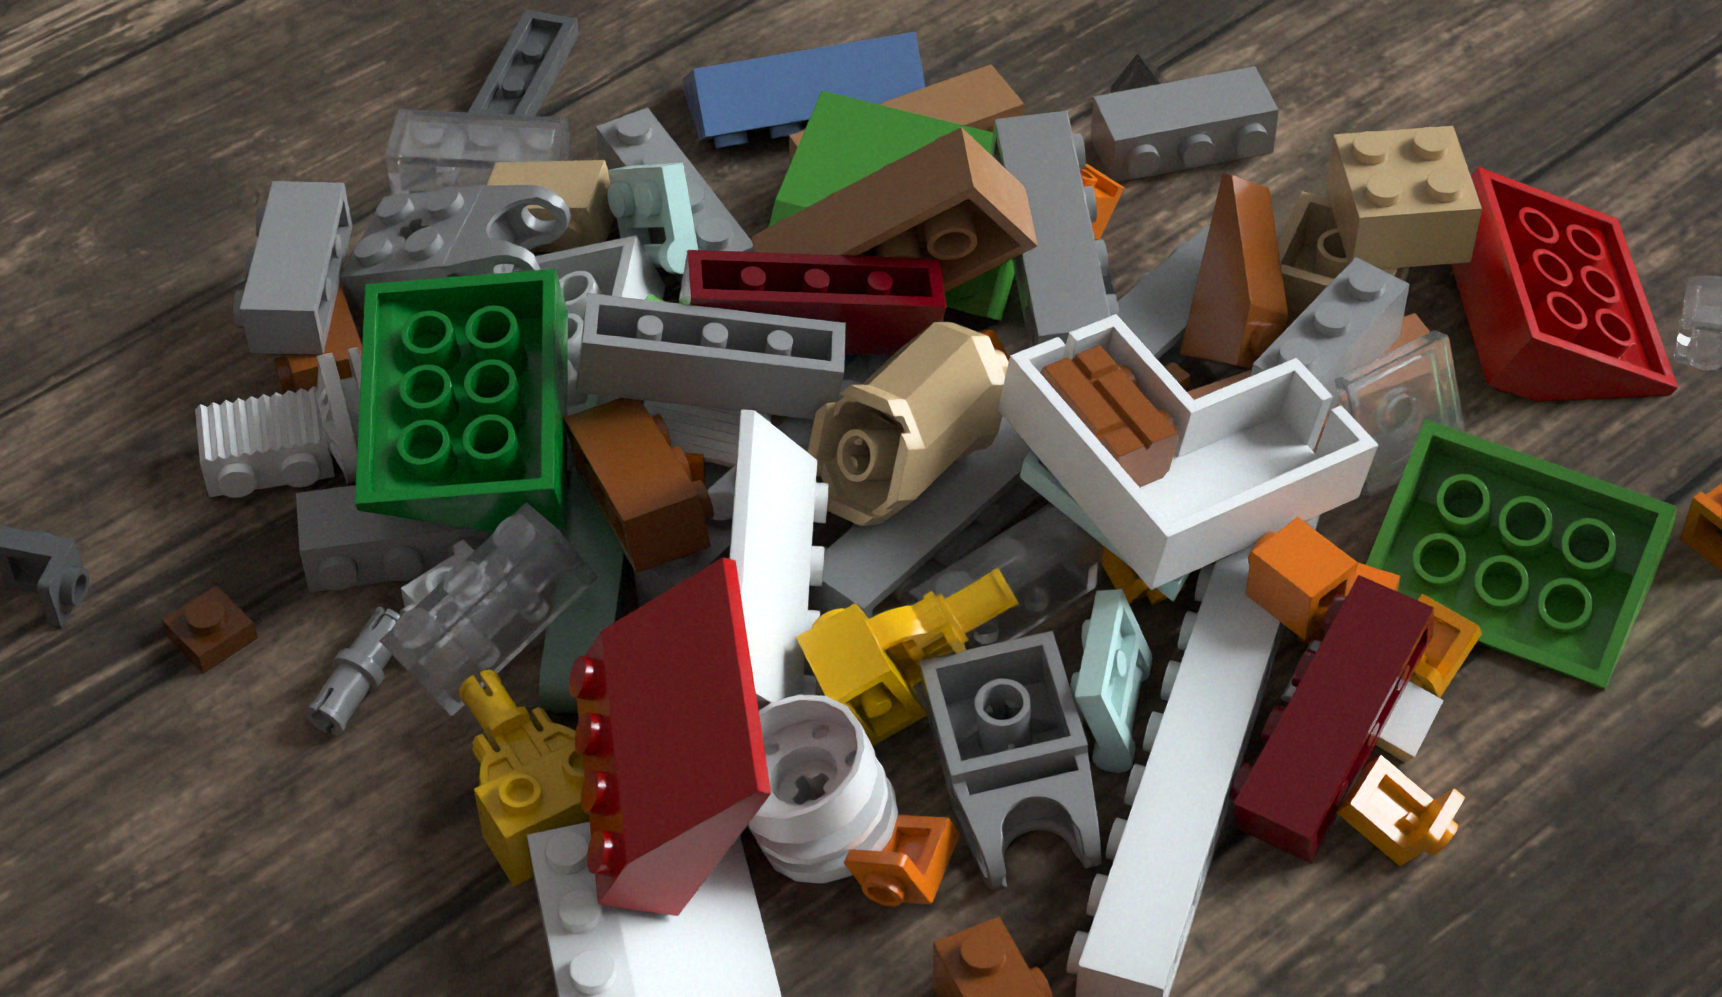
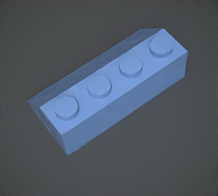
M916 32L701 67L691 70L681 79L699 141L714 139L716 149L749 143L747 134L749 132L769 129L771 139L789 137L791 134L803 131L802 123H808L821 91L879 104L925 88Z

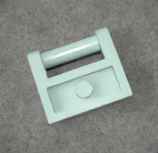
M683 162L635 165L608 170L610 178L607 193L608 203L611 212L617 218L620 238L637 235L655 268H663L671 274H683L687 250H698ZM664 227L666 241L663 244H651L648 228Z
M1123 590L1096 591L1091 619L1085 620L1082 626L1084 653L1080 672L1073 674L1070 689L1077 712L1083 713L1096 740L1092 755L1093 762L1104 771L1121 773L1131 769L1133 765L1136 746L1131 734L1141 682L1148 679L1153 658Z

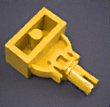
M998 567L947 598L942 593L935 595L931 590L923 595V600L912 606L894 608L870 619L856 603L846 609L831 610L817 618L811 629L796 637L825 696L848 706L861 723L872 747L928 715L913 687L921 681L920 660L947 655L953 652L959 654L965 651L964 643L968 641L966 636L968 632L1012 607L1014 608L1019 605Z
M484 670L480 672V678L487 688L482 689L474 675H472L462 683L459 688V696L463 703L469 707L488 738L487 741L482 733L477 735L472 741V750L481 765L479 786L474 788L482 836L513 886H516L534 877L527 834L589 822V814L584 813L581 807V790L585 780L583 756L578 754L575 749V730L564 725L552 723L544 709L540 707L532 710L533 725L526 708L515 705L501 684L498 674L493 670Z

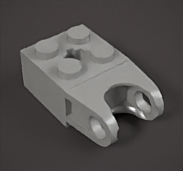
M478 185L462 188L446 187L437 191L412 194L396 193L383 197L340 278L364 315L365 284L508 273L513 271L514 266H518L523 271L541 270L535 260V255L530 250L560 238L566 232L570 223L571 213L569 207L560 196L545 187L537 185ZM538 205L544 207L553 214L555 220H539L528 211L527 206Z
M1053 631L973 648L959 654L951 653L920 660L924 706L928 714V721L953 812L979 872L989 890L1007 887L1004 863L1006 850L1015 838L1029 831L1045 830L1061 836L1069 844L1073 854L1081 861L1085 869L1101 865L1100 836L1088 756V744Z

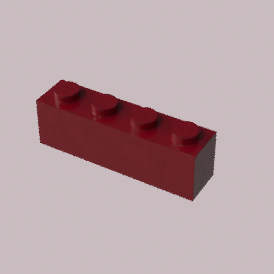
M687 250L679 304L845 323V354L893 355L931 324L942 322L946 310L940 259Z
M1358 575L1347 596L1338 593L1334 597L1322 625V629L1327 633L1317 652L1308 648L1299 660L1292 678V686L1296 687V690L1286 708L1280 705L1275 706L1265 723L1261 734V743L1266 745L1255 765L1245 762L1234 779L1229 793V800L1234 802L1237 829L1310 864L1313 863L1338 816L1336 812L1355 784L1433 637L1434 607Z

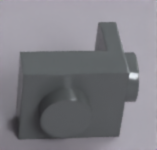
M5 526L1 527L0 571L6 587L38 593L48 624L64 627L73 608L83 603L89 588V573L83 567L75 539L53 536L41 530L26 531Z

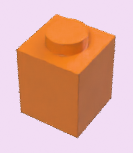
M1297 517L1277 533H1266L1252 547L1248 556V563L1250 565L1246 595L1305 641L1322 628L1325 615L1334 597L1338 593L1345 596L1348 595L1355 582L1358 562Z

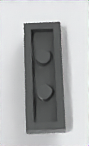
M527 9L524 11L466 114L469 132L522 142L579 37L577 18Z

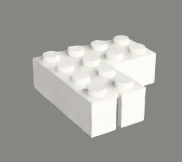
M1117 314L1069 332L1066 345L1059 337L1010 355L998 405V411L1150 590L1249 547L1266 533H1277L1297 517L1305 522L1358 498L1378 448V444L1340 405L1331 409L1316 453L1312 451L1315 448L1333 396L1297 358L1193 400ZM1101 345L1118 366L1125 365L1130 368L1137 379L1139 390L1156 409L1166 410L1173 418L1177 428L1179 440L1169 472L1166 473L1164 478L1139 487L1039 373L1044 366L1067 357L1073 360L1076 354Z

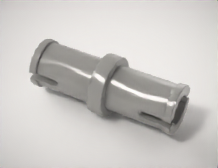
M383 607L374 608L370 619L350 648L341 649L332 661L333 673L304 712L306 718L316 728L327 734L331 730L333 735H341L345 730L347 722L365 695L377 691L385 678L384 667L402 640L411 631L410 625L400 614L389 608L386 612Z

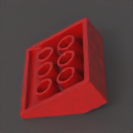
M1477 167L1471 174V178L1482 211L1471 262L1454 263L1451 266L1487 385L1502 393H1512L1536 402L1671 396L1678 389L1618 218Z
M727 558L719 559L601 630L585 656H579L572 666L569 678V692L572 697L577 698L579 718L575 733V749L578 754L583 756L585 775L581 790V807L584 813L589 814L591 840L587 851V867L590 873L595 874L599 905L679 916L771 795L736 560Z

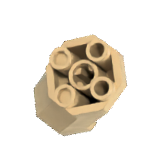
M934 322L897 350L862 385H850L839 393L844 396L842 399L835 403H826L816 411L807 453L817 460L816 477H821L823 483H828V512L860 526L880 525L913 502L955 460H962L975 450H984L993 444L996 435L999 433L1002 414L998 411V405L1008 361L1003 352L994 350L989 336L952 322Z

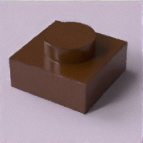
M217 585L162 619L166 636L203 674L258 639L254 622Z

